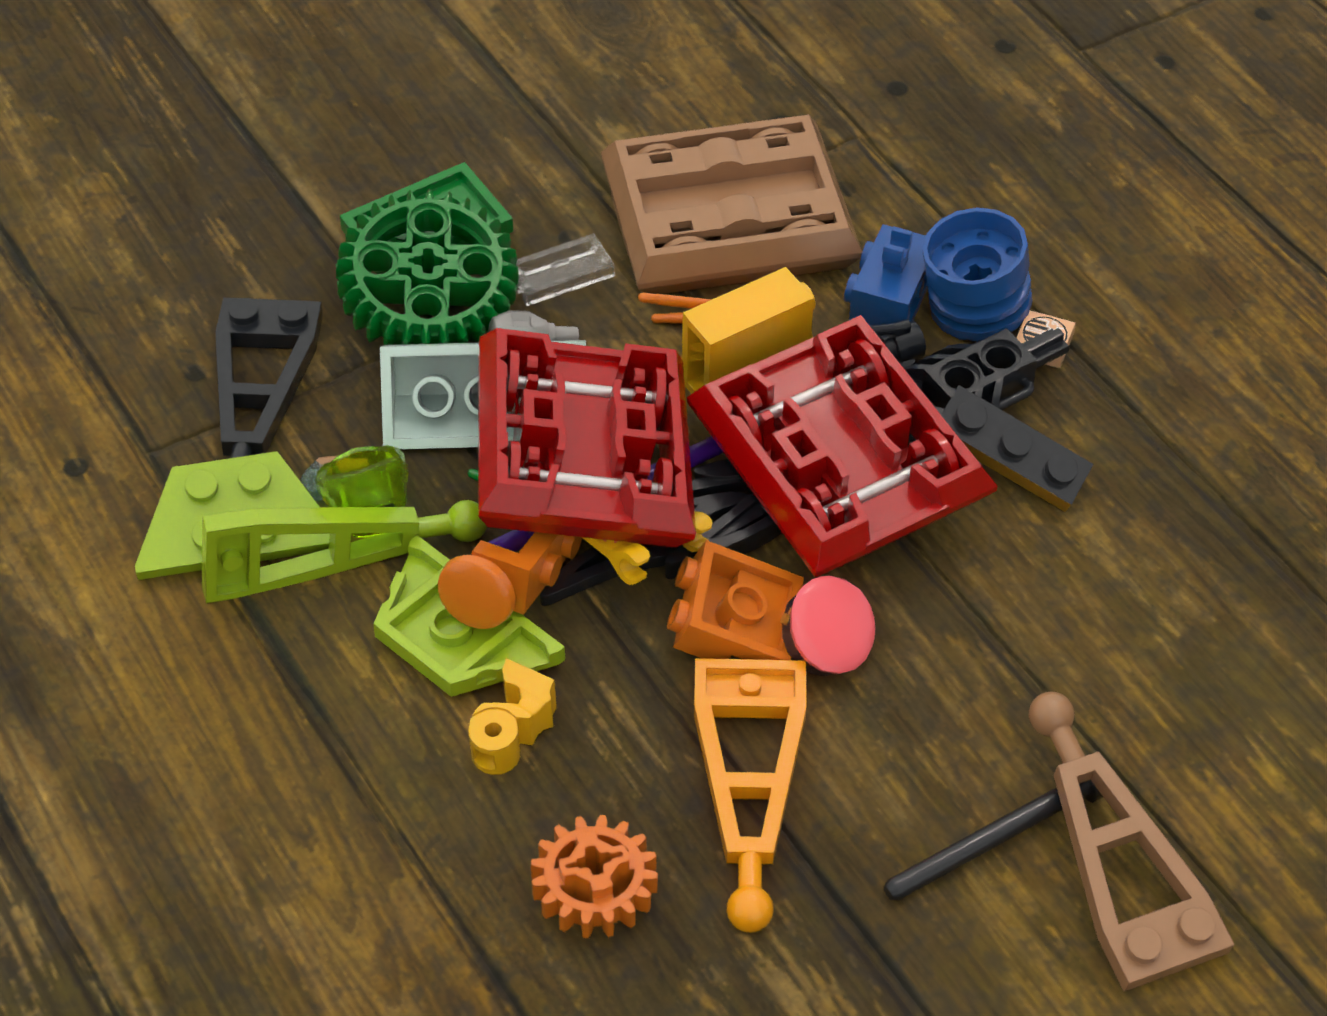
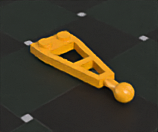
M695 658L694 719L726 863H738V889L728 899L727 916L731 924L742 932L754 933L764 929L773 916L774 909L771 897L762 889V864H773L806 719V661ZM714 717L787 719L775 773L726 772ZM732 799L769 800L761 837H740Z

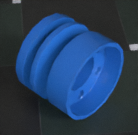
M972 208L956 211L940 219L927 232L922 250L927 277L929 305L932 319L941 330L958 339L971 341L984 340L1006 328L1010 332L1016 330L1028 316L1033 302L1029 274L1028 243L1024 228L1013 217L998 210Z

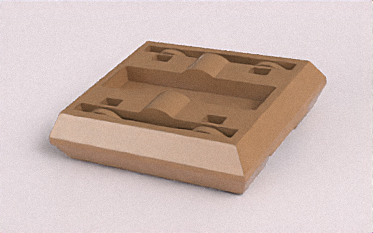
M810 115L617 140L601 152L626 252L629 255L637 288L642 293L668 294L751 282L784 267L793 275L842 269L861 259L862 249L819 128Z

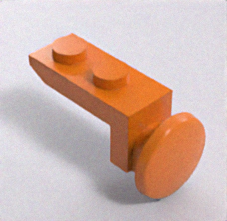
M534 532L519 553L481 540L472 550V555L457 556L448 561L443 567L438 579V593L441 602L455 619L477 629L497 627L506 621L513 611L524 615L545 586L552 587L555 584L566 558L573 559L576 556L582 542V537Z

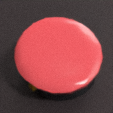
M820 576L812 579L788 602L785 613L781 618L782 638L787 652L793 660L806 661V671L810 674L824 677L855 670L867 659L873 647L875 619L872 608L862 591L846 579L834 576Z

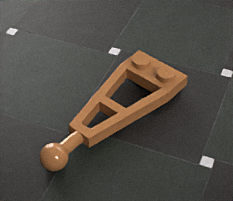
M1045 692L1038 695L1030 705L1029 721L1039 734L1051 738L1063 764L1057 766L1053 776L1097 938L1123 991L1228 954L1235 944L1208 892L1101 753L1098 751L1085 756L1071 729L1074 721V708L1070 700L1058 692ZM1091 779L1120 818V821L1092 830L1079 783ZM1136 840L1182 902L1118 924L1099 853Z

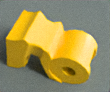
M507 658L502 669L506 703H482L472 714L473 716L469 723L472 761L476 768L483 773L499 775L511 771L520 759L519 745H533L537 736L543 730L552 728L553 713L557 709L554 679Z

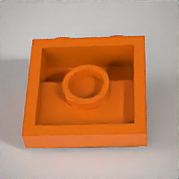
M705 540L693 558L688 556L684 558L676 576L675 586L683 589L684 594L683 599H677L674 603L667 622V629L676 632L673 648L702 659H729L731 656H735L740 659L791 660V656L787 652L782 638L781 618L785 613L788 602L803 587L804 577Z

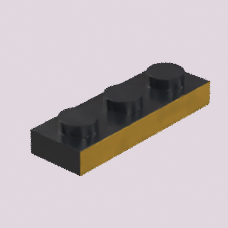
M960 385L956 388L941 414L977 461L1064 512L1072 505L1093 466V463Z

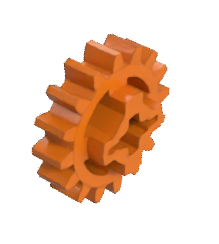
M600 815L595 826H587L586 821L582 816H579L575 819V830L569 832L558 824L554 827L555 843L547 840H540L538 843L539 858L531 860L533 899L541 900L542 916L545 919L559 914V928L561 931L566 932L575 923L581 925L583 938H589L593 927L602 926L607 937L614 936L615 922L621 921L624 925L632 928L636 925V910L647 913L650 911L651 894L657 893L658 890L657 856L655 852L646 851V836L644 834L629 838L628 822L622 821L615 829L607 827L606 815Z

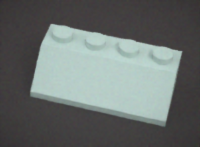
M586 340L551 341L586 346ZM479 343L381 346L383 450L478 447ZM507 427L508 442L509 440L513 441L514 428Z

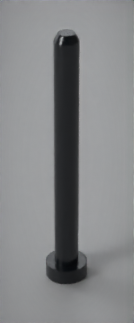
M1091 779L1079 783L1083 799L1085 798L1087 801L1094 803L1103 798ZM1057 787L888 879L884 885L885 894L890 900H901L1062 811Z

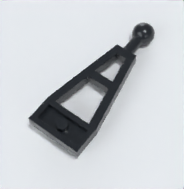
M223 297L215 334L220 431L224 456L236 458L267 453L316 352L323 318L321 301ZM232 347L293 349L276 384L234 383ZM235 408L264 409L254 431H236Z

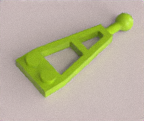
M462 500L455 503L446 514L419 518L415 507L253 508L202 516V589L206 603L235 599L318 579L408 553V545L411 539L416 535L421 538L451 534L459 541L472 542L479 539L485 533L487 526L478 517V503L472 500ZM351 533H383L351 542ZM330 534L328 549L260 567L261 535Z

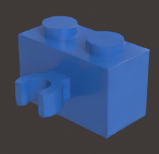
M883 224L875 241L866 242L860 259L861 271L859 275L854 273L850 275L845 289L844 301L850 303L849 320L860 315L869 325L891 324L905 319L909 321L914 320L927 291V277L922 250L926 238L925 235Z

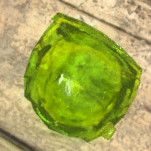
M385 445L381 447L365 446L352 448L336 456L331 462L322 465L316 475L317 490L328 507H406L408 465L404 453L398 447ZM351 533V534H352L355 538H368V537H372V536L379 535V534H383V533Z

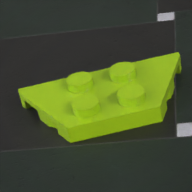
M278 451L172 467L135 564L137 578L141 580L202 570V516L253 508L319 507V505ZM330 534L261 535L260 561L310 554L328 549Z
M418 535L411 539L408 545L409 555L401 572H396L389 587L390 597L386 602L382 603L373 623L374 633L378 640L449 696L453 697L503 682L502 669L506 658L534 671L560 665L565 660V646L520 613L513 611L506 621L490 629L473 628L455 619L444 607L438 593L440 573L450 559Z

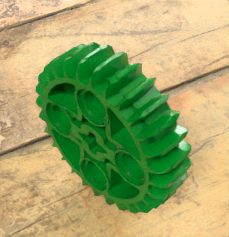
M429 189L425 199H415L411 190L408 191L407 201L399 202L393 195H390L388 208L386 209L377 203H373L371 217L359 214L357 217V228H347L346 242L340 243L338 250L339 260H337L336 264L337 293L339 299L343 300L345 315H353L355 330L367 327L369 343L383 337L384 345L468 343V340L479 343L480 336L484 335L485 331L488 332L492 317L510 311V306L514 305L519 279L516 250L511 248L510 234L500 233V220L493 219L487 222L486 207H481L475 212L470 211L471 203L469 197L460 205L452 203L450 191L446 194L444 200L434 199L433 192ZM431 231V232H435V233H434V234H425V233H422V232ZM406 234V242H387L396 236ZM451 236H456L470 245L451 244ZM372 271H383V272H385V273H384V274H373V273H370V272H372ZM479 274L485 277L475 278L470 275ZM383 304H404V314L394 312ZM449 306L471 307L462 313L449 316ZM423 314L433 315L434 317L425 319L420 318L419 316Z

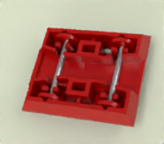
M862 315L755 364L748 365L705 384L687 397L688 405L815 578L826 575L968 507L996 492L998 488L993 479ZM909 433H911L916 441L909 443L908 448Z
M495 328L480 336L478 375V517L484 524L491 528L626 541L667 547H677L695 540L696 525L683 361L677 350L626 343L624 350L551 342L549 334ZM507 427L514 428L513 441L509 440L508 442ZM655 444H659L660 458L656 463L652 481L648 480L651 470L650 462Z

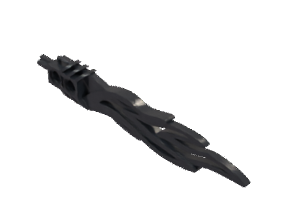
M1006 328L974 344L948 345L932 355L904 367V369L940 414H942L958 385L995 407L1004 410L1031 396L1034 392L1036 368L1068 353L1069 345L1064 341V333L1059 328L1055 330L1050 329L1024 343H1021ZM909 433L908 448L909 443L916 441L911 433ZM729 459L705 464L694 470L695 479L692 480L694 511L703 512L712 519V528L702 533L710 542L745 555L767 544L782 533L754 493L748 495L740 492L751 489ZM641 544L649 551L650 559L639 567L644 570L665 566L666 578L675 579L686 556L693 558L697 552H690L683 545L667 547ZM591 547L561 569L552 587L545 586L540 593L541 605L548 606L619 575L609 559L596 548Z

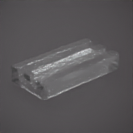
M595 234L517 259L519 270L517 292L518 294L522 293V300L526 306L615 276V264Z

